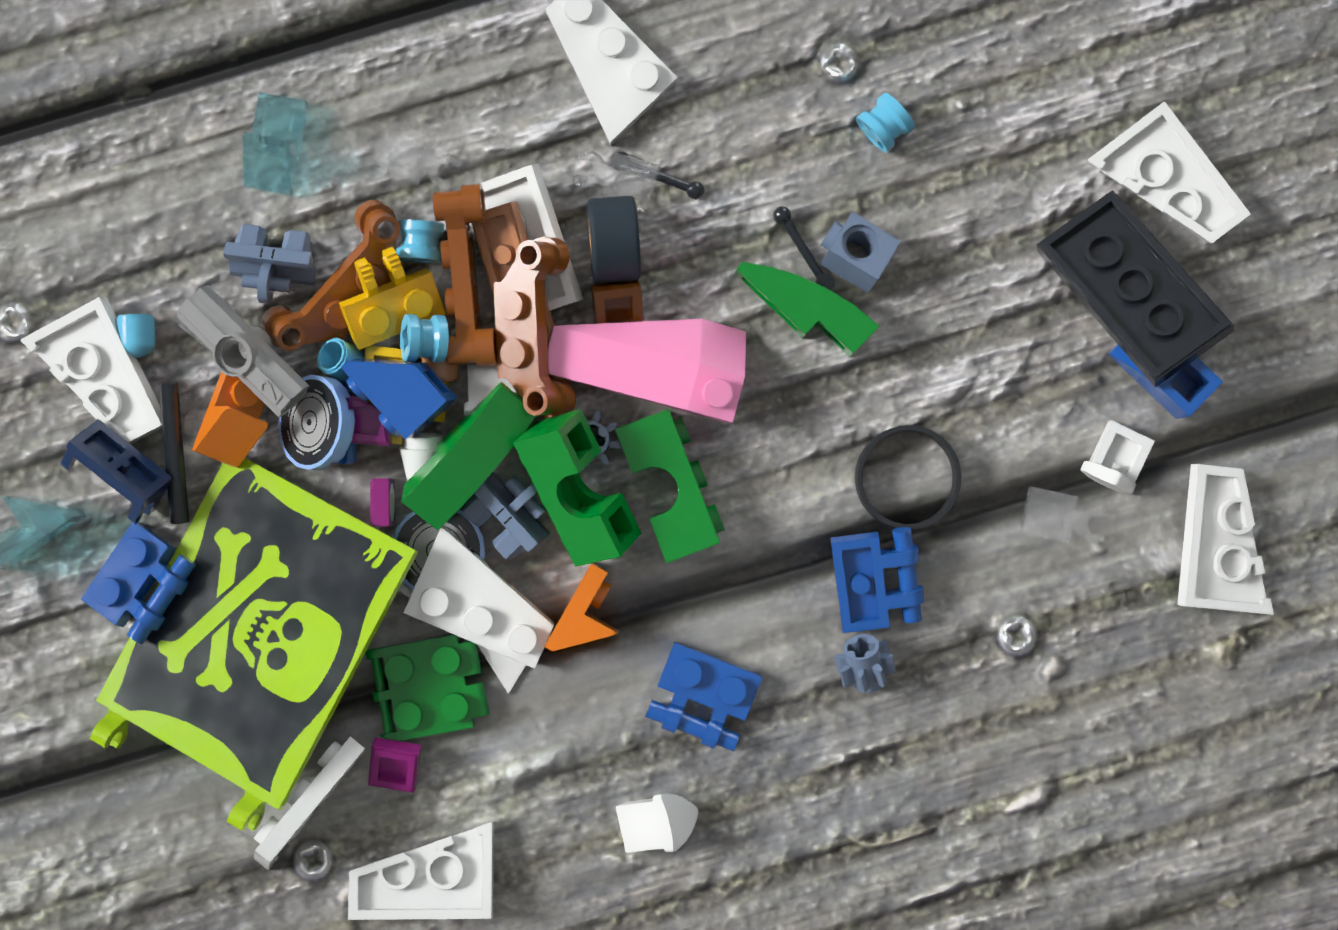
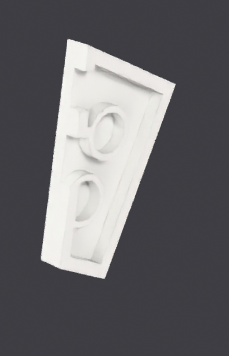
M554 0L546 8L547 16L611 146L678 81V77L603 0Z
M1165 101L1086 161L1209 244L1215 242L1251 215Z
M531 164L480 183L484 190L486 210L509 202H518L530 241H534L539 237H555L564 241L539 164ZM570 259L567 268L561 274L555 276L547 275L545 278V296L549 310L583 300Z
M98 297L20 339L31 352H36L51 367L49 371L61 383H66L83 401V406L96 420L102 421L128 443L132 444L162 428L161 407L137 358L131 356L123 347L116 327L117 317L106 297Z
M1191 464L1177 605L1274 615L1271 598H1266L1262 574L1265 573L1262 556L1257 555L1252 532L1255 522L1244 469Z
M445 525L438 532L403 612L534 669L554 627V622L514 586L509 585L479 555L475 552L473 553L459 541L455 534Z
M351 736L343 746L336 741L332 743L317 762L323 768L312 783L303 778L287 800L292 807L280 821L272 816L254 837V840L260 844L254 853V859L267 870L271 868L279 858L277 854L297 836L313 815L312 812L316 807L320 806L361 757L365 750L362 745Z
M494 822L349 871L348 920L492 919Z

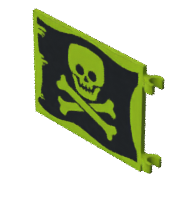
M245 458L238 468L222 463L168 565L172 567L180 554L192 560L196 566L187 578L189 585L182 595L176 594L163 614L166 619L158 631L152 630L143 644L137 643L131 638L128 639L96 699L97 702L108 708V713L96 724L90 739L104 748H108L110 744L116 749H120L127 738L129 722L134 723L244 789L245 795L232 808L227 822L241 831H245L246 828L256 831L264 817L266 803L277 810H283L414 562L418 551Z

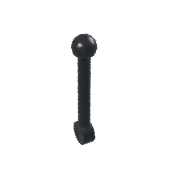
M617 152L612 157V165L618 171L623 172L629 169L686 191L691 199H700L704 195V186L699 181L688 183L632 161L625 152Z
M785 206L777 207L773 212L774 221L783 225L815 275V283L831 290L834 287V278L830 274L824 273L790 220V210Z

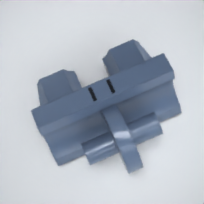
M242 224L235 242L226 241L223 255L224 258H228L230 275L242 277V287L257 289L259 303L270 304L274 291L290 293L292 283L315 285L317 272L312 257V243L307 232L289 230L284 234L282 248L267 247L268 234L266 229L260 226Z
M493 471L462 509V513L472 524L478 527L484 525L493 515L501 522L506 529L492 542L495 549L506 560H510L524 550L527 552L531 551L551 534L538 520L546 509L535 498L538 492L534 484L526 488L516 476H513L504 483Z

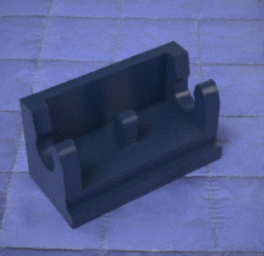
M99 419L68 442L67 450L60 464L69 472L77 459L134 504L128 519L135 525L141 519L143 512L148 516L156 510L172 480L169 474Z

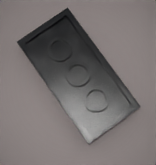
M1113 190L1036 244L1038 253L1155 388L1234 332V324Z

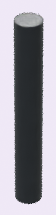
M176 381L159 383L165 467L166 473L172 477L167 487L171 524H184L189 522L179 386Z

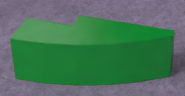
M742 262L736 268L735 275L801 338L816 325L850 357L879 327L878 324L852 303L830 289L802 276L774 267Z
M501 381L437 444L436 453L404 484L401 502L438 531L491 475L513 448V442L526 431L536 416L530 415L523 406V399Z

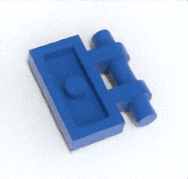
M132 522L81 600L115 626L124 627L133 615L136 621L128 631L127 636L137 643L143 644L151 631H158L166 618L163 614L176 594L182 595L189 585L187 578L196 564L180 554L172 567H169L167 562L177 548L144 524L138 522L135 525ZM157 579L160 585L148 603H146L143 598Z
M900 527L892 531L894 546L890 549H880L878 532L831 538L843 633L890 628L888 609L902 608L903 621L905 623H916L922 620L920 604L925 601L922 585H918L916 563L920 561L919 548L913 544L911 528ZM897 567L899 587L885 590L883 569Z
M674 641L657 687L673 692L674 695L669 706L652 699L645 717L662 723L661 728L669 732L675 733L677 729L702 739V745L712 749L718 745L734 751L740 734L724 728V722L727 715L746 721L762 680V675ZM690 699L713 708L709 721L683 712L687 700Z

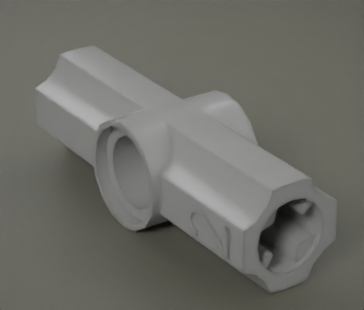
M208 285L200 287L180 306L177 317L213 352V360L219 371L228 376H237L278 417L285 415L306 395L309 385L273 350L272 340L267 332L259 327L249 326ZM239 342L247 350V360L240 354Z

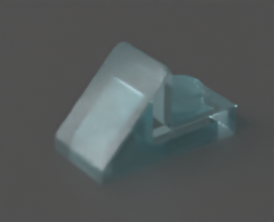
M259 92L252 133L244 132L243 134L244 187L292 196L309 106L305 100Z
M3 496L4 501L22 526V529L15 525L0 533V570L12 568L87 517L83 510L21 496Z

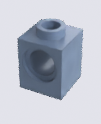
M852 211L844 226L835 221L824 238L821 246L828 249V252L820 264L864 292L869 293L901 241ZM846 244H859L865 250L866 257L856 258L848 252Z

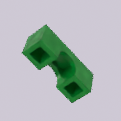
M581 409L538 420L513 442L519 458L525 466L540 496V500L547 509L560 535L561 542L567 549L575 567L621 557L642 534L622 492L608 496L599 495L590 490L580 476V472L601 452Z
M667 409L615 429L632 474L650 468H659L671 474L676 481L678 495L674 505L668 511L649 518L665 562L669 563L719 544L716 533L722 532L725 529L716 505L713 504L706 507L700 489L707 487L708 484L699 461L695 460L689 463L683 445L691 442L682 416L672 418L670 410Z

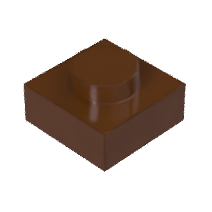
M639 281L591 286L594 324L644 321L642 290Z

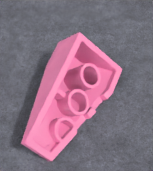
M705 319L553 326L548 342L549 375L718 422L733 423L745 379L746 331Z

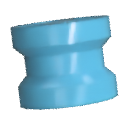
M885 92L877 99L874 109L870 112L863 111L856 117V122L866 137L884 153H888L895 146V139L901 134L908 135L916 127L904 107L894 97Z
M398 220L402 240L396 252L400 261L422 264L442 263L439 239L444 235L445 224L426 220Z
M405 314L400 332V348L403 361L415 362L418 358H429L433 363H443L447 356L449 342L446 317L444 315H433L430 319H420L416 314Z

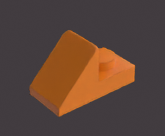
M221 372L192 448L194 452L234 468H238L266 431L269 424L259 419L265 403L237 376L232 377Z
M591 563L546 642L545 648L556 651L618 634L619 630L586 612L590 605L599 609L612 584L605 581L609 573L607 569L596 563Z

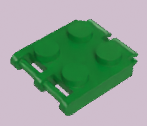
M451 634L369 649L365 652L366 660H371L376 685V691L372 692L374 702H379L384 733L379 734L380 738L403 741L473 728L475 726L474 718L489 714L484 681L467 684L466 679L468 675L482 672L477 644L471 641L460 642L459 636ZM382 657H384L385 675L388 680L389 689H386L385 687V681L380 659ZM389 699H391L392 702L393 720L396 725V731H393L390 709L388 704Z

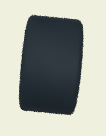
M617 196L589 199L587 203L593 282L604 284L638 281L641 276V256L635 198L633 196Z

